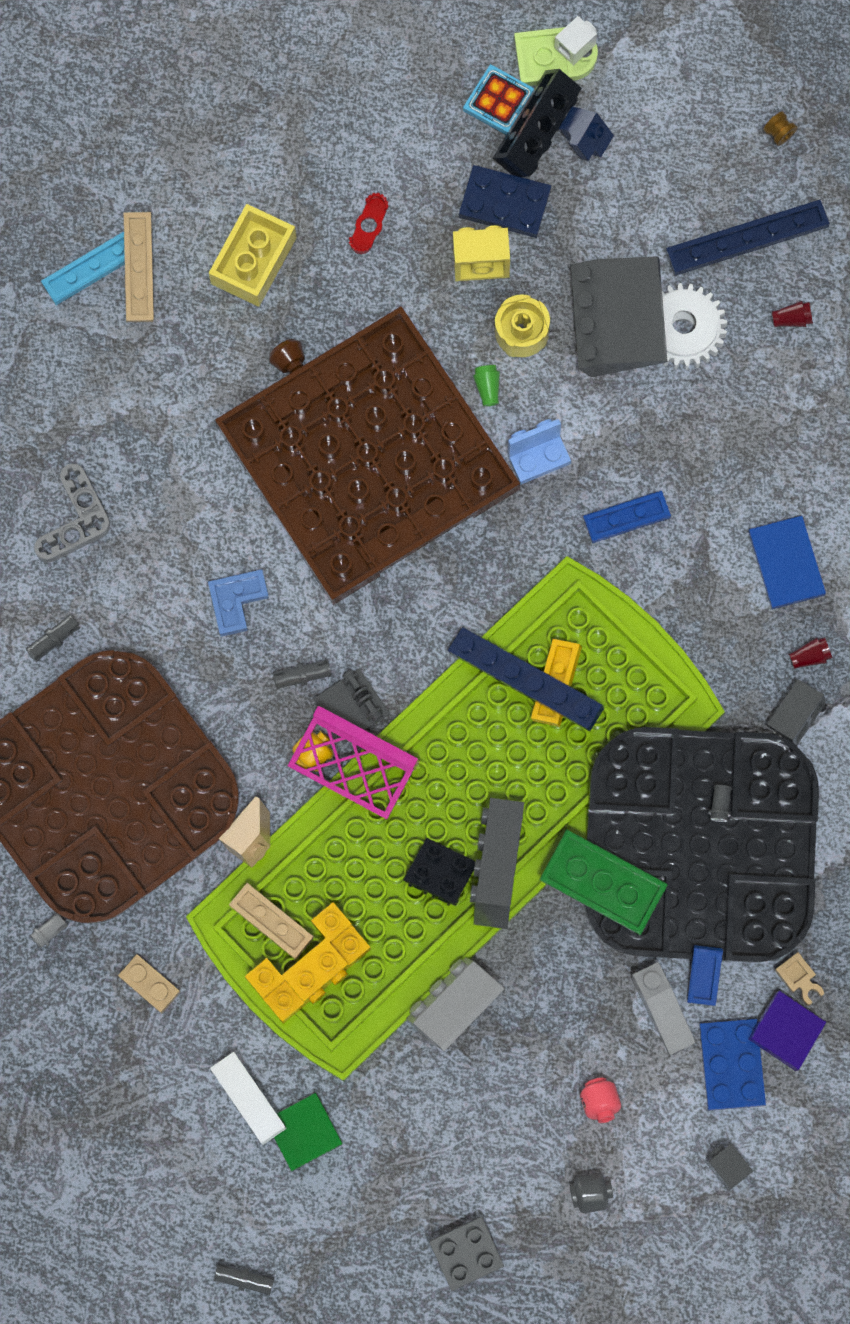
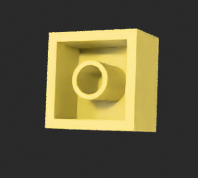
M489 226L483 230H474V228L465 227L458 231H453L455 281L510 278L508 228Z

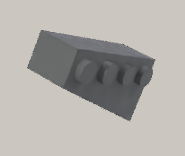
M490 798L489 808L483 807L481 824L486 825L485 834H479L477 849L483 851L482 859H476L474 876L479 877L478 886L472 885L470 902L475 903L473 925L508 929L524 802Z

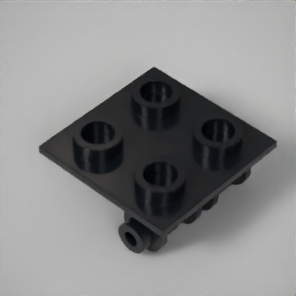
M426 838L403 881L409 883L408 887L410 888L414 887L421 891L424 890L425 895L428 893L432 894L431 898L433 899L438 897L439 900L447 903V906L451 904L456 906L463 889L475 869V861Z

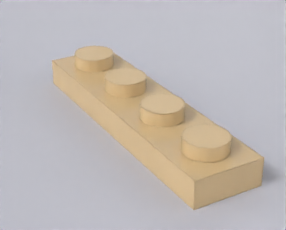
M124 212L126 322H153L151 212Z

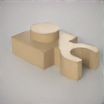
M799 952L775 969V972L792 993L800 989L802 1001L807 1006L813 1003L808 997L809 991L817 992L820 997L824 995L822 987L818 984H812L810 981L816 974Z

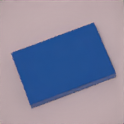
M803 516L749 529V537L772 610L826 595Z

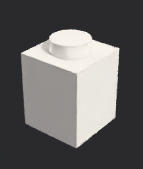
M577 16L555 36L554 48L574 66L596 45L597 31L589 21L586 20L584 22Z

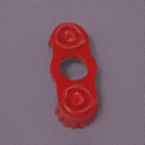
M372 193V195L365 199V208L356 220V229L353 236L349 237V245L357 254L369 252L375 238L382 231V222L388 209V201L383 194ZM365 219H372L376 222L377 227L373 232L362 230L361 223Z

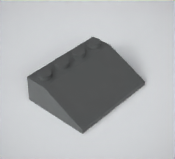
M659 257L595 259L571 264L578 369L590 377H596L668 362Z

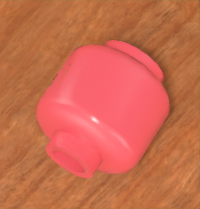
M596 1078L588 1081L580 1093L586 1116L589 1119L598 1120V1123L612 1121L615 1118L614 1115L621 1109V1101L615 1084L607 1081L606 1078Z

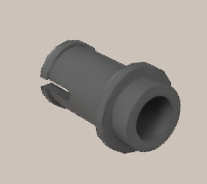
M714 785L712 810H709L708 814L711 815V820L727 822L728 817L731 816L729 803L732 787Z

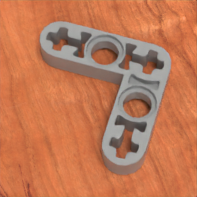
M78 464L66 465L61 471L60 478L80 518L37 539L34 546L35 553L43 562H54L103 538L110 530L109 519L85 471ZM70 472L78 475L77 479L81 486L78 490H76L73 481L68 480ZM89 494L93 498L92 504L86 508L79 506V497ZM94 519H98L99 522L104 521L101 524V530L97 531V529L93 527L87 530L90 536L85 537L81 525L84 524L85 528L88 529L93 526ZM68 531H78L80 539L73 544L66 542L65 535ZM58 536L65 547L60 549L58 544L51 548L52 553L50 555H47L46 552L40 553L44 550L43 545L45 543H48L49 546L57 544L58 542L55 538Z

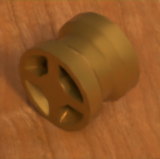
M781 111L767 122L763 130L766 134H771L774 137V142L780 146L793 136L798 127L794 123H790L787 120V115Z

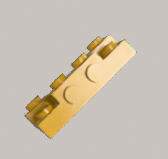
M334 902L311 920L312 924L325 939L284 974L281 975L266 958L245 976V979L283 1024L308 1002L311 1001L314 1004L326 994L324 989L331 983L334 985L340 983L348 975L346 970L371 950L368 943L356 931L352 923Z

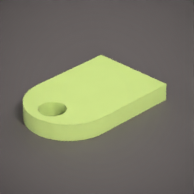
M565 27L514 33L520 81L529 86L537 85L545 70L561 69L573 81L582 79L589 75L596 65L598 56L597 44L591 49L592 53L590 56L582 57L573 66L554 48L555 36Z

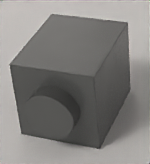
M721 1144L708 1154L711 1157V1160L707 1163L708 1167L728 1192L753 1172L732 1144L726 1148Z

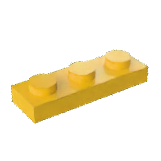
M553 639L544 673L571 687L582 649L581 645ZM535 701L531 719L534 722L560 727L563 717Z

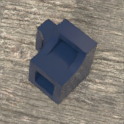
M573 106L559 127L568 139L569 145L580 159L587 161L590 160L592 155L602 157L614 137V134L597 112Z

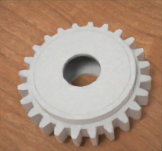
M681 283L678 284L677 290H673L669 285L666 294L662 291L668 362L663 364L664 366H667L669 362H673L674 369H677L679 364H684L685 370H688L689 364L693 363L698 368L701 359L708 363L710 360L709 354L716 356L718 353L716 347L722 348L724 341L721 338L726 337L727 331L721 328L727 326V320L721 319L724 317L725 311L717 310L720 301L717 300L712 303L713 294L711 292L704 296L702 287L696 292L693 291V284H689L688 289H683ZM678 320H687L693 324L694 330L690 333L682 334L677 332L672 324Z

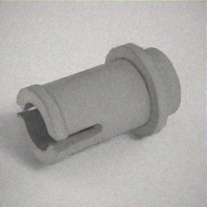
M55 913L38 929L34 928V932L30 936L40 948L44 945L48 947L50 945L48 942L67 928L68 925L58 913Z

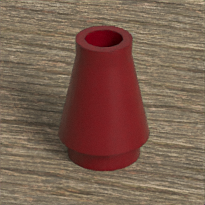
M799 301L782 309L772 311L774 327H807V324H813L810 302L803 303V301Z
M816 637L795 652L789 654L794 669L827 663L826 660L833 658L825 637L819 640Z

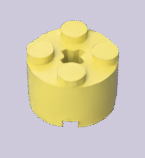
M523 294L506 299L501 304L495 317V338L498 345L511 357H529L538 353L546 346L550 329V316L546 306L541 301ZM518 324H523L526 328H521Z

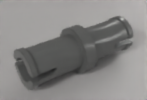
M69 614L52 629L47 628L42 637L25 649L37 663L39 659L52 649L61 647V642L79 630L80 626Z
M327 659L307 665L299 663L297 667L273 672L277 690L300 683L303 686L307 685L308 681L331 677V670Z
M218 1263L213 1281L237 1286L240 1291L248 1289L270 1296L275 1277L250 1272V1268L246 1267L242 1270Z

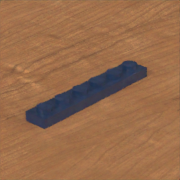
M820 199L666 248V254L673 274L677 276L828 228L830 223Z
M463 627L448 649V652L589 732L604 710V706Z

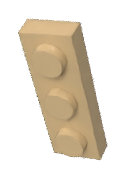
M248 883L229 904L234 911L295 960L314 939L309 932Z

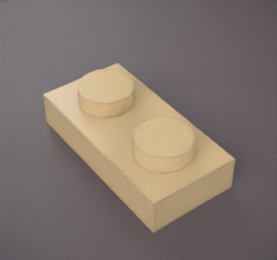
M137 954L118 975L119 978L161 1014L180 994V991Z

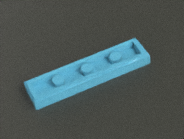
M124 232L41 280L42 285L55 305L60 304L125 265Z

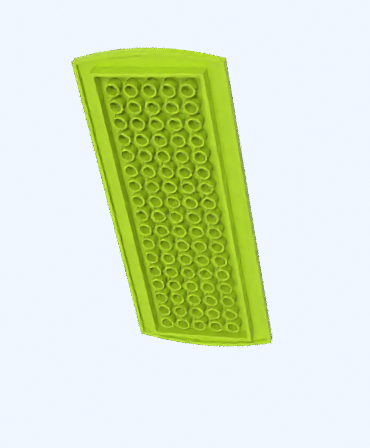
M568 556L481 638L543 672L553 639L580 644L582 649L571 688L604 706V710L590 732L564 717L560 727L534 722L531 719L535 705L534 700L458 659L377 735L378 738L420 759L388 820L323 786L270 837V848L261 860L252 868L243 862L186 916L206 954L226 982L250 1010L283 1041L309 1061L343 1082L407 1021L406 1018L410 1015L409 1011L412 1006L418 1001L426 999L430 994V988L437 981H443L451 973L449 970L456 961L463 960L465 957L471 959L502 929L473 925L475 903L470 902L472 885L478 886L479 877L474 876V871L463 889L456 906L452 904L447 906V903L439 900L438 897L433 899L431 898L432 894L428 893L425 895L424 890L421 891L414 887H408L409 883L403 881L426 838L474 861L476 859L481 860L483 851L477 849L479 834H485L486 825L481 824L483 807L489 808L490 798L524 802L509 912L510 921L547 886V884L539 881L565 831L569 830L587 840L590 774L597 756L612 739L625 731L641 727L707 731L725 713L706 679L684 650L663 627L621 590L599 574ZM369 753L360 756L364 772L380 768L376 755ZM353 758L343 767L345 778L361 773L356 758ZM382 759L383 766L391 764ZM397 766L385 769L389 786L401 782L406 771ZM381 771L366 775L370 791L386 787ZM338 772L329 782L331 783L337 780H341L342 778L340 772ZM362 777L346 781L351 794L357 796L367 793ZM343 783L336 785L345 790ZM397 787L391 789L392 796L394 795ZM387 790L372 794L374 806L385 812L390 802ZM368 796L360 798L370 804ZM246 883L251 885L314 937L296 960L229 906ZM334 902L352 923L356 931L368 943L371 950L346 970L348 975L337 985L331 983L324 989L326 994L314 1004L311 1001L308 1002L283 1024L245 979V976L266 958L281 975L284 974L325 939L312 924L311 920Z

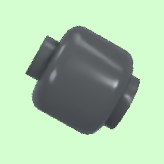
M601 1173L578 1176L575 1178L574 1184L570 1185L573 1207L579 1208L581 1213L586 1214L605 1210L609 1204L608 1199L614 1198L611 1181H605Z

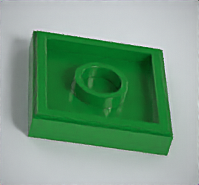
M316 1093L277 1113L286 1129L275 1136L274 1139L291 1172L343 1145Z

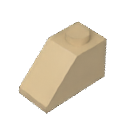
M256 796L235 819L230 828L219 838L230 853L251 868L264 857L266 851L270 848V812Z

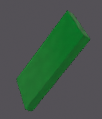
M569 830L565 831L539 881L639 935L642 934L668 885Z

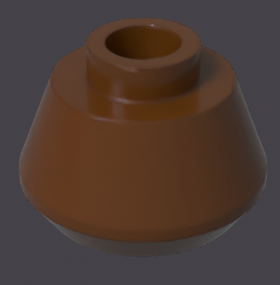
M288 339L280 343L269 355V363L282 373L289 372V374L302 367V363L305 360L302 343L295 339Z

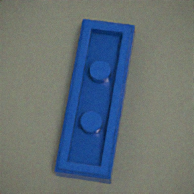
M662 491L583 516L592 544L671 518Z

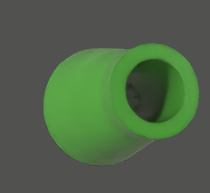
M496 365L475 368L473 378L483 406L498 405L500 371H497Z

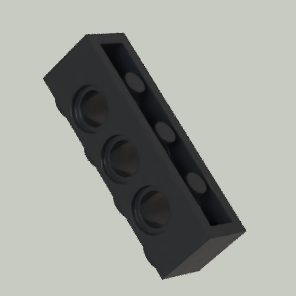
M561 69L545 70L493 156V159L514 176L529 177L538 168V161L542 154L550 148L552 144L551 139L556 131L559 130L569 109L577 103V96L582 88ZM551 99H553V101H554V106H553V107H552V104H551ZM538 121H540L541 124L540 129L538 127Z

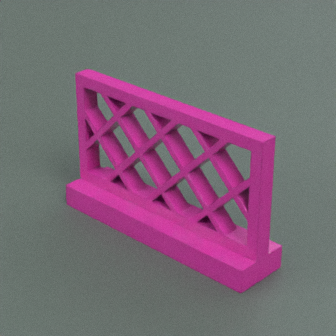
M318 706L288 767L388 820L420 759ZM318 724L327 729L330 741L314 746L312 733ZM332 732L337 734L341 738L334 739ZM309 740L311 747L304 749L306 743ZM344 740L352 742L355 754L340 759L335 743ZM332 745L336 760L320 765L316 748ZM357 746H359V747H361V748H363V749H365V750H367V751H364V752H360V753H359V752H358V749H357ZM312 750L317 766L304 769L296 764L301 753ZM369 753L376 755L380 768L364 772L360 756ZM356 758L361 773L345 778L341 762ZM382 759L391 764L383 766ZM337 764L342 779L330 783L325 780L322 768ZM397 766L406 771L401 782L389 786L385 769ZM318 769L320 777L313 774L311 771ZM381 771L386 787L370 791L366 775ZM362 777L367 793L355 796L349 792L346 781ZM343 783L345 790L336 785ZM397 787L394 795L392 796L391 789ZM387 790L390 802L384 812L374 806L371 795ZM368 796L370 804L360 798Z

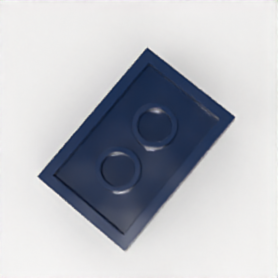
M473 165L459 211V218L488 226H501L502 228H508V231L537 238L552 185Z

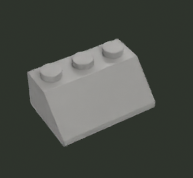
M466 957L463 960L456 961L449 970L451 973L443 981H437L430 988V994L426 999L415 1003L409 1011L410 1015L406 1018L429 1043L443 1051L504 990L494 978L474 961Z

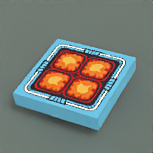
M490 64L463 106V111L507 135L534 88Z

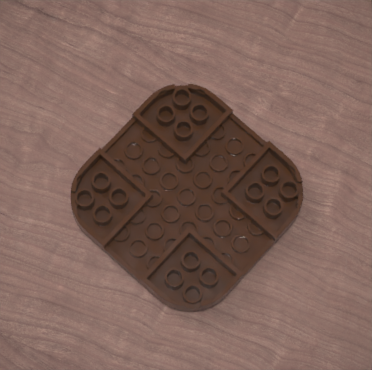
M114 650L92 654L60 675L56 681L15 711L8 713L0 719V842L46 904L54 912L68 920L92 924L105 922L121 915L219 842V838L230 828L234 821L238 807V788L232 770L178 700L176 694L157 669L138 655Z

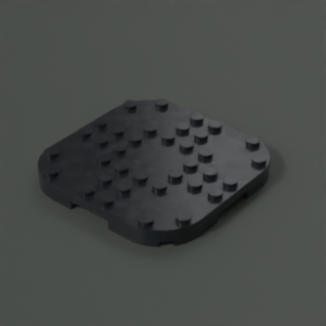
M641 727L625 731L612 739L597 756L590 774L587 841L668 885L641 935L585 906L587 919L596 935L612 949L623 954L639 957L692 959L694 945L722 948V961L760 963L780 958L793 950L804 939L811 926L815 905L816 879H814L819 784L816 771L810 759L793 742L767 733H729ZM714 785L732 787L729 803L731 816L728 817L727 822L711 820V815L708 814L709 810H712Z

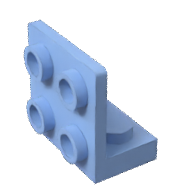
M551 419L544 420L536 425L537 428L528 432L526 430L515 432L511 435V439L508 440L507 456L520 485L571 464V459L560 437L561 422L559 419L554 421Z

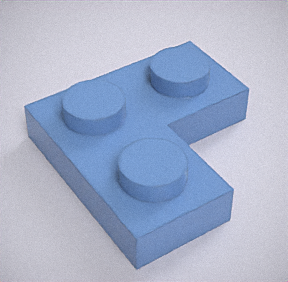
M263 570L208 581L220 637L248 631L242 604L269 598Z

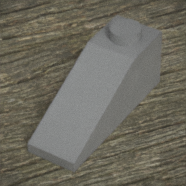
M659 962L634 973L631 980L669 1055L671 1056L695 1044L696 1042Z

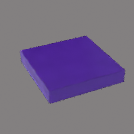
M777 991L748 1040L794 1071H798L826 1022L781 991Z

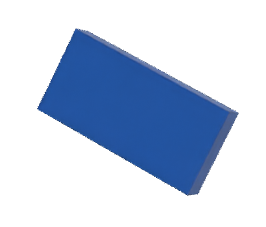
M694 945L687 1003L716 1006L723 955L722 948Z

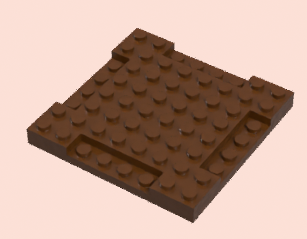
M402 306L215 419L218 430L273 510L332 605L380 577V573L471 517L479 516L520 490V482Z

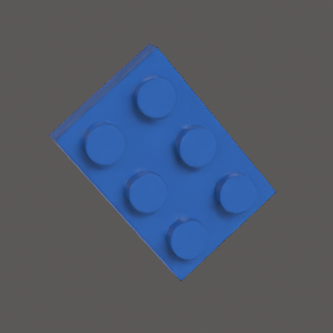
M757 1019L699 1024L708 1111L766 1106L760 1047L748 1040L758 1024Z

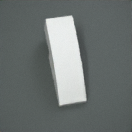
M234 1052L210 1068L262 1145L286 1129Z

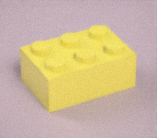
M246 204L209 271L211 284L260 307L297 238L295 226Z

